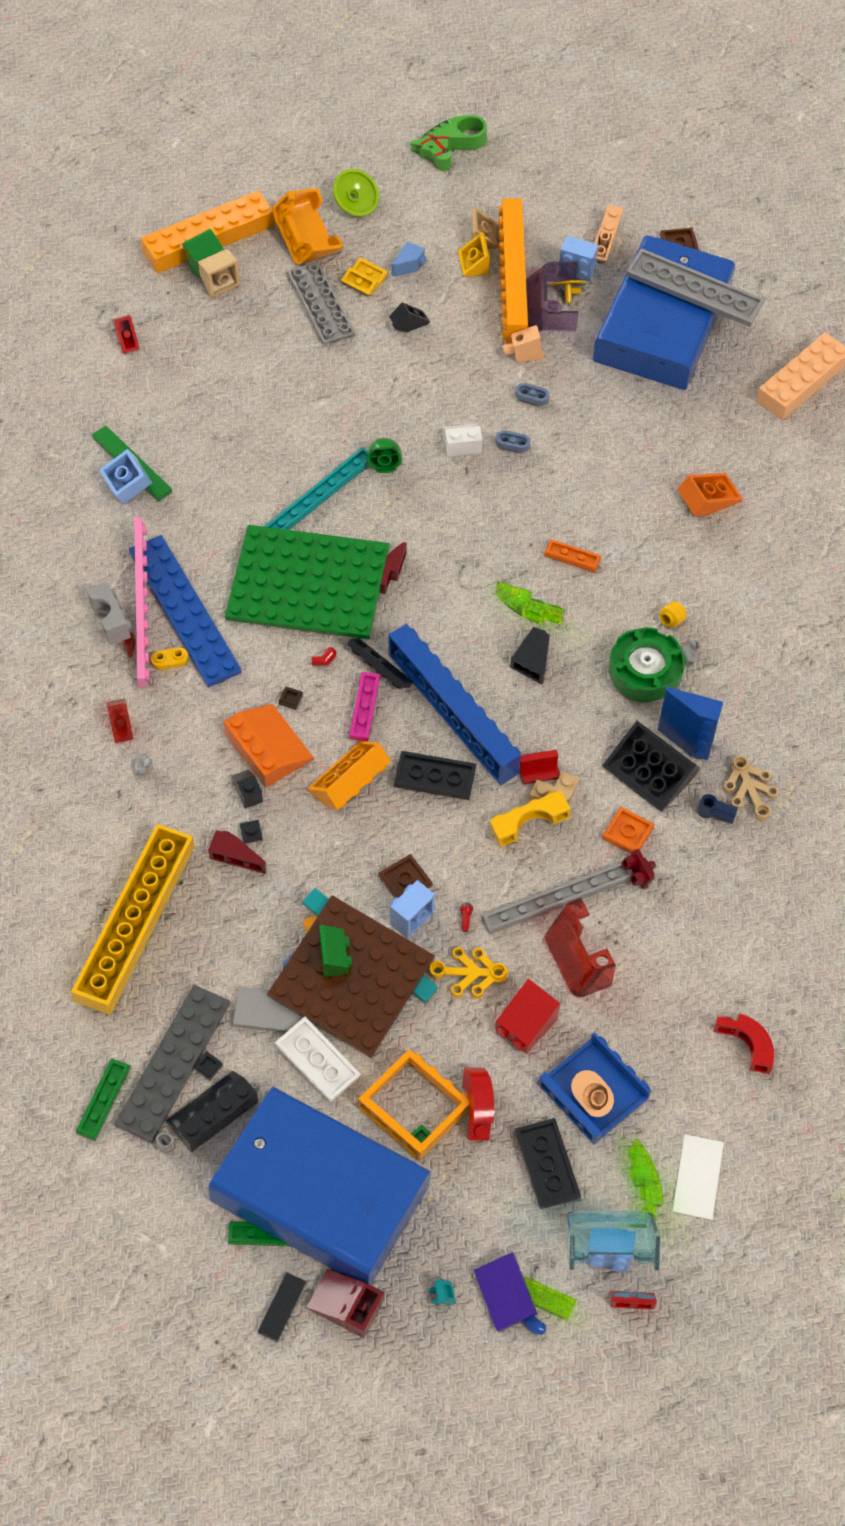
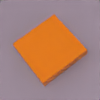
M620 807L603 834L602 839L631 854L635 849L641 850L655 824Z

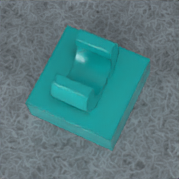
M444 1279L434 1281L435 1287H431L429 1292L436 1293L437 1298L432 1300L431 1303L447 1306L456 1304L452 1282Z

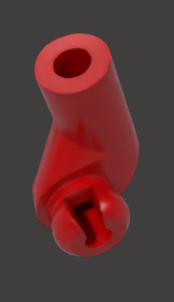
M329 647L322 656H312V666L329 665L336 657V650L333 647Z

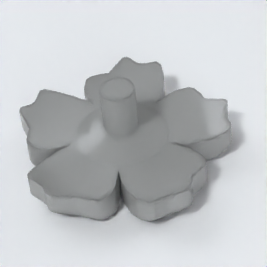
M141 754L139 758L137 757L133 761L132 765L134 767L132 770L136 776L148 773L147 768L152 764V759L148 758L147 754Z

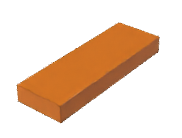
M550 539L544 553L545 557L593 573L596 572L601 561V555Z

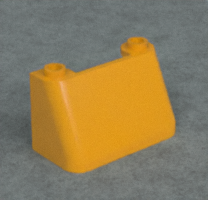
M318 188L288 191L273 206L274 218L293 261L298 265L337 253L344 248L338 236L329 237L317 209L322 204V196Z

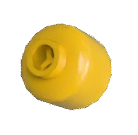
M677 601L668 603L660 610V621L668 628L679 626L687 617L685 607Z

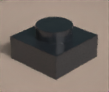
M259 820L240 823L243 843L263 840Z

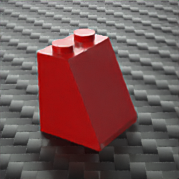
M528 979L496 1020V1032L500 1037L511 1041L515 1049L527 1054L558 1020L561 1003Z

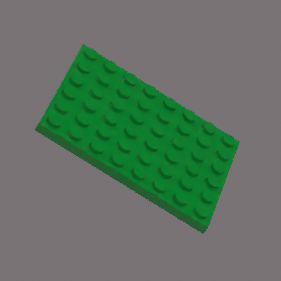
M248 525L225 612V620L370 639L390 543Z

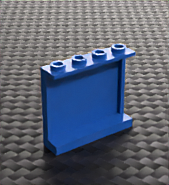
M595 1032L592 1033L591 1039L551 1072L548 1074L544 1072L539 1076L538 1085L593 1145L645 1103L651 1093L648 1084L643 1080L641 1081L636 1076L633 1068L629 1065L626 1066L622 1062L621 1056L616 1051H612L607 1046L606 1040ZM585 1070L593 1071L609 1086L614 1095V1104L608 1114L602 1117L591 1116L577 1101L571 1088L572 1080L577 1073Z

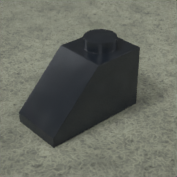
M403 302L389 316L393 322V327L398 331L409 332L430 323L423 310Z
M250 770L231 776L245 809L263 802L262 790L255 775Z

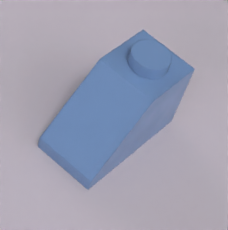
M407 242L392 263V275L398 276L418 271L420 266H423L426 261L425 248Z

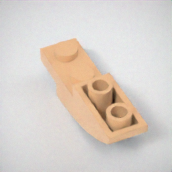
M607 205L595 240V244L599 245L597 260L607 262L624 208Z

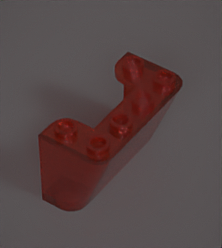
M581 897L565 905L544 936L571 993L576 997H585L612 986L616 964L607 948L588 955L580 939L583 928L579 920L590 915ZM598 957H605L608 960V964L600 966L596 960Z

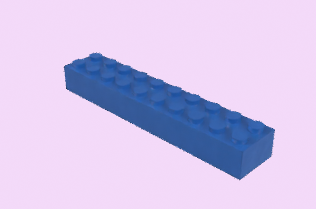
M405 624L388 634V655L402 672L413 681L414 686L501 786L519 774L521 757L519 749L516 746L513 747L507 735L499 731L494 720H490L486 716L485 710L475 703L473 696L463 689L461 682L453 678L451 671L441 664L439 657L429 650L427 643L421 641L415 629H411L408 624Z

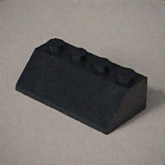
M231 1071L168 1118L166 1122L192 1153L257 1104V1092L244 1077Z

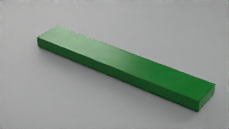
M107 426L92 434L93 439L113 458H116L128 449L138 459L152 481V484L145 489L158 502L172 493V488Z
M230 1222L228 1244L292 1247L249 1222Z

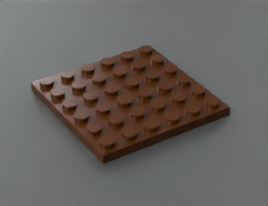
M332 895L268 991L267 996L301 1017H306L316 1026L372 1059L435 959V955ZM319 925L344 929V936L348 935L350 948H346L347 955H351L352 967H349L348 974L324 977L319 941Z

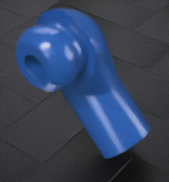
M535 1316L524 1320L525 1327L533 1334L542 1335L545 1333L546 1325L541 1323Z

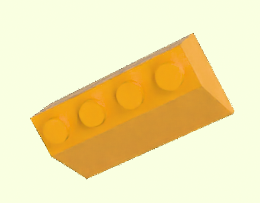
M359 741L311 784L307 790L326 807L336 810L341 809L351 797L360 793V789L364 785L371 783L375 775L384 771L387 768L386 765L391 760L380 743Z

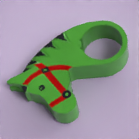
M462 115L450 118L430 129L421 139L411 141L410 145L414 147H411L410 151L418 152L421 158L430 159L439 170H448L452 167L450 150H473L482 147L486 143V121L476 115ZM466 130L480 131L475 135H465L462 133Z

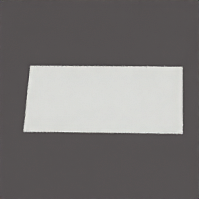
M684 1135L672 1212L713 1220L724 1142Z

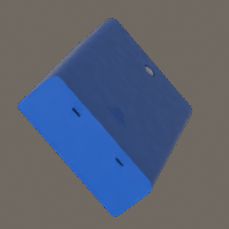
M646 235L643 237L634 256L635 258L642 248L732 285L735 263L733 261ZM625 276L595 340L593 361L686 390L719 314Z
M273 1086L209 1184V1197L211 1202L338 1273L371 1285L425 1195L430 1184L431 1171Z

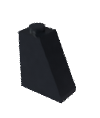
M533 627L511 657L510 668L542 685L545 678L550 634L543 629Z

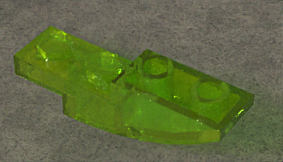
M497 582L496 595L508 608L518 615L542 625L543 620L562 624L564 608L538 599H532V592L527 589L518 588L508 583Z
M633 1139L632 1146L628 1147V1157L633 1162V1166H630V1179H634V1187H640V1200H644V1207H641V1219L645 1220L646 1228H654L656 1224V1207H661L663 1203L662 1186L651 1156L638 1139Z

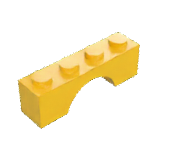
M562 791L550 792L541 799L531 800L527 805L515 807L508 813L493 817L490 820V826L500 848L517 841L520 827L530 819L541 818L555 825L571 818V809Z

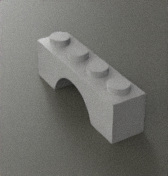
M108 582L87 588V594L94 613L108 614L101 619V623L109 645L131 638L129 630H132L130 621L127 619L124 609H122L114 588L110 589Z

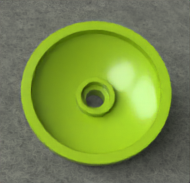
M347 169L335 178L332 189L333 196L337 205L345 213L355 217H363L370 214L377 207L379 190L370 175L359 169Z

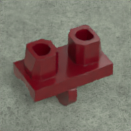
M639 849L633 850L631 855L625 857L621 862L624 870L632 869L633 873L630 876V881L633 886L640 885L642 889H646L649 887L648 884L654 880L655 873L653 869L656 867V863L654 861L648 862Z

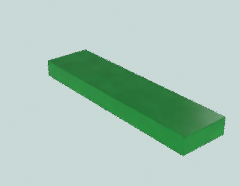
M111 1058L76 1129L77 1135L96 1141L131 1069L130 1065Z

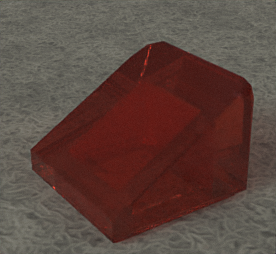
M130 632L131 638L122 641L129 658L133 656L135 647L133 632Z

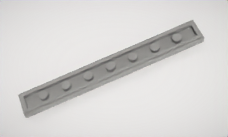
M620 862L483 914L482 919L489 934H493L629 882L632 872L631 870H624Z

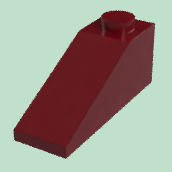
M215 831L208 849L209 859L266 874V861L238 837L228 831Z

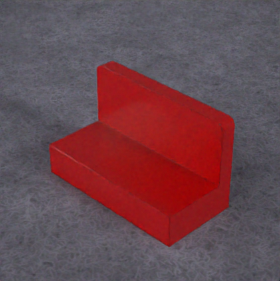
M557 749L521 755L519 770L524 785L536 783V780L543 782L559 778Z

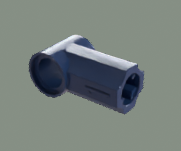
M711 794L702 796L697 807V812L701 817H713L733 824L738 807L718 801Z

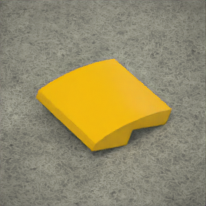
M359 257L353 268L349 267L341 282L370 296L388 276V271Z

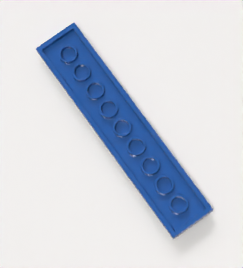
M159 535L147 540V551H144V556H147V567H144V571H147L148 574L147 584L207 687L209 688L242 673L239 664L163 536ZM135 546L129 548V553L135 561Z

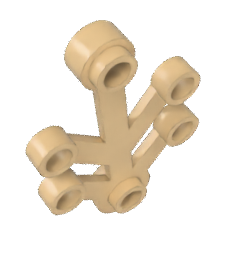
M736 756L730 764L733 772L729 780L724 783L723 790L728 794L733 793L736 787L735 782L739 775L743 782L736 796L732 798L730 805L740 809L743 804V798L748 791L755 806V817L760 821L767 820L770 816L771 808L761 802L756 789L766 793L769 799L777 798L778 789L765 784L770 781L771 774L769 771H762L751 766L746 757ZM749 774L759 777V781L750 778Z

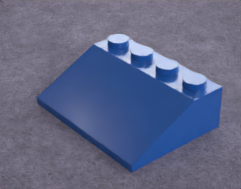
M667 687L657 730L690 756L708 760L723 702Z

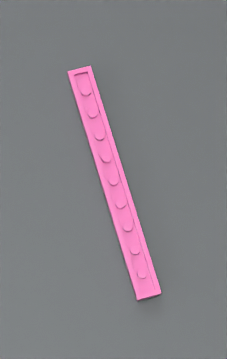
M142 517L134 518L137 680L139 688L147 687V680H150V671L146 669V663H150L149 652H146V647H149V636H146V631H149L148 619L145 620V615L149 614L148 603H145V598H148V588L145 587V582H148L147 571H144V567H147V556H144V551H147V540H144V535H147L146 524H143Z

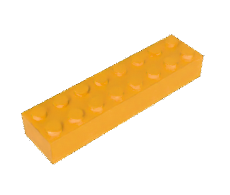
M258 190L141 237L142 252L156 273L187 262L182 243L208 229L213 231L222 246H226L275 226L273 209Z

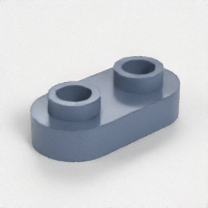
M521 383L516 387V397L521 401L539 406L545 405L549 401V392L545 388L528 383Z
M506 430L500 431L496 435V444L500 448L517 452H526L530 448L531 440L527 435Z

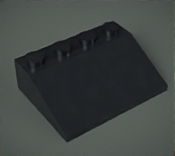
M636 720L602 765L661 811L681 793L701 769L638 720Z

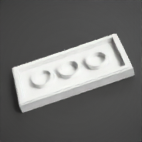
M306 1017L302 1018L274 1043L281 1053L330 1104L361 1077V1074Z

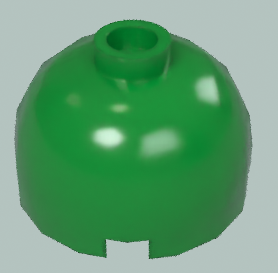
M389 438L375 440L367 451L369 467L377 469L379 473L394 472L396 467L402 464L400 446Z

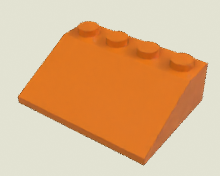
M273 704L241 711L223 721L225 734L265 787L314 760L312 754Z

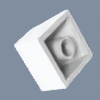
M478 424L442 427L447 457L482 453L483 439Z

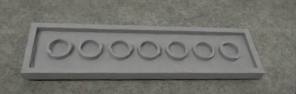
M642 248L626 271V276L748 327L752 325L765 299Z

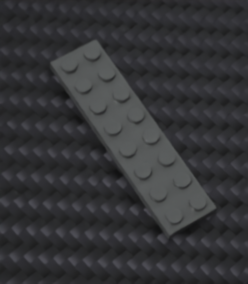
M193 985L114 1123L115 1127L153 1143L193 1072L194 1065L199 1061L227 1011L230 1000L197 985Z

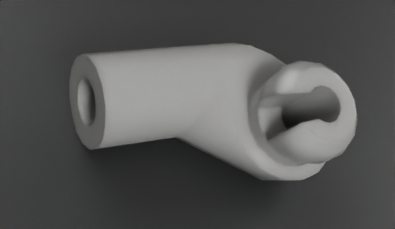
M697 640L688 642L682 649L685 657V666L694 664L692 656L700 647V643Z

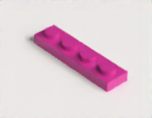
M361 673L349 739L367 742L369 740L380 674Z

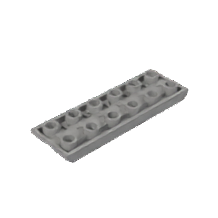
M319 262L288 271L289 279L322 344L355 335V331Z

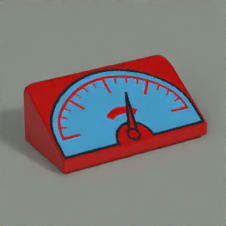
M611 1291V1307L653 1310L657 1303L654 1293Z

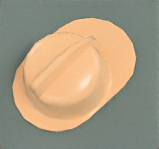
M590 1070L581 1071L575 1075L571 1084L572 1093L585 1111L595 1117H602L608 1114L614 1104V1095L604 1080L597 1073Z

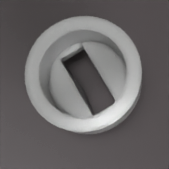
M163 1132L158 1134L156 1137L157 1149L167 1151L172 1147L173 1137L169 1133Z

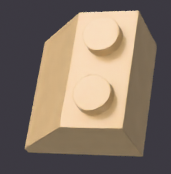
M228 249L198 261L200 276L211 298L240 285L238 261Z

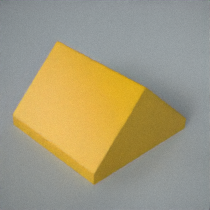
M481 232L458 250L463 276L465 277L489 274L490 257L484 233Z

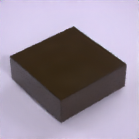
M285 686L279 699V705L297 710L303 697V692Z

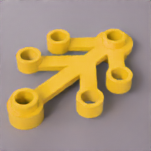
M460 947L453 949L452 957L456 961H461L466 967H446L441 961H434L430 965V975L435 979H440L444 975L467 976L460 983L452 986L451 994L455 998H460L463 995V990L478 977L487 978L479 985L472 987L471 994L476 999L481 998L484 991L494 982H504L508 977L507 967L502 963H493L481 948L473 950L472 958L476 962L481 961L487 968H479ZM460 952L462 955L456 956L455 953ZM475 953H481L482 956L477 957ZM440 970L441 973L437 974L434 971ZM500 972L502 975L497 976L494 973ZM455 989H460L461 992H460V993H455L454 990H455ZM479 989L481 993L476 994L474 990Z

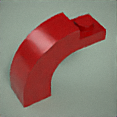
M740 1013L737 1020H733L728 1016H717L713 1032L735 1036L743 1040L751 1052L749 1070L770 1075L774 1061V1047L764 1027L751 1017Z
M464 1067L462 1088L466 1091L469 1100L467 1138L474 1141H489L491 1123H494V1094L490 1076L485 1068Z

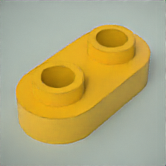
M180 647L156 651L151 656V664L156 670L183 667L189 660L187 651Z

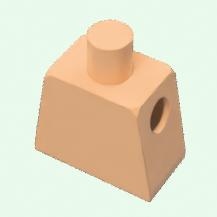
M537 325L512 333V343L503 345L504 355L515 353L517 362L544 359Z

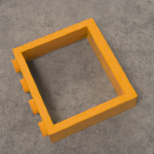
M409 1049L358 1098L357 1108L420 1161L469 1112V1100L465 1093H460L454 1088L450 1080L441 1077L435 1067L427 1065L418 1053H413ZM408 1063L458 1105L422 1143L371 1100Z

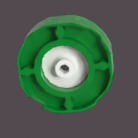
M643 627L627 631L617 638V642L611 649L608 672L614 687L621 694L632 700L651 702L664 699L667 687L674 689L679 687L685 667V657L679 642L673 636L659 633L656 628Z

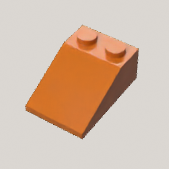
M726 473L688 475L677 489L694 516H706L743 500Z

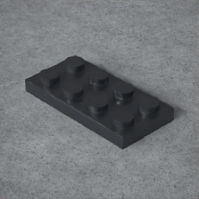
M401 751L394 787L470 800L477 764Z
M553 1118L515 1128V1134L539 1209L581 1199L556 1119Z

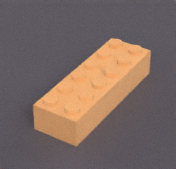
M826 332L823 333L759 388L756 402L783 421L845 367V346Z

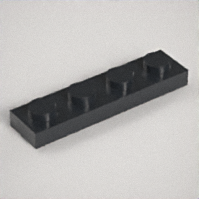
M353 638L349 640L347 645L352 649L351 651L364 658L366 664L375 667L381 676L391 680L393 686L398 689L410 688L413 681L362 639Z

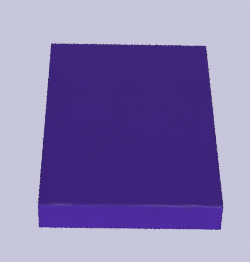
M511 1252L474 1269L497 1332L538 1315L515 1253Z

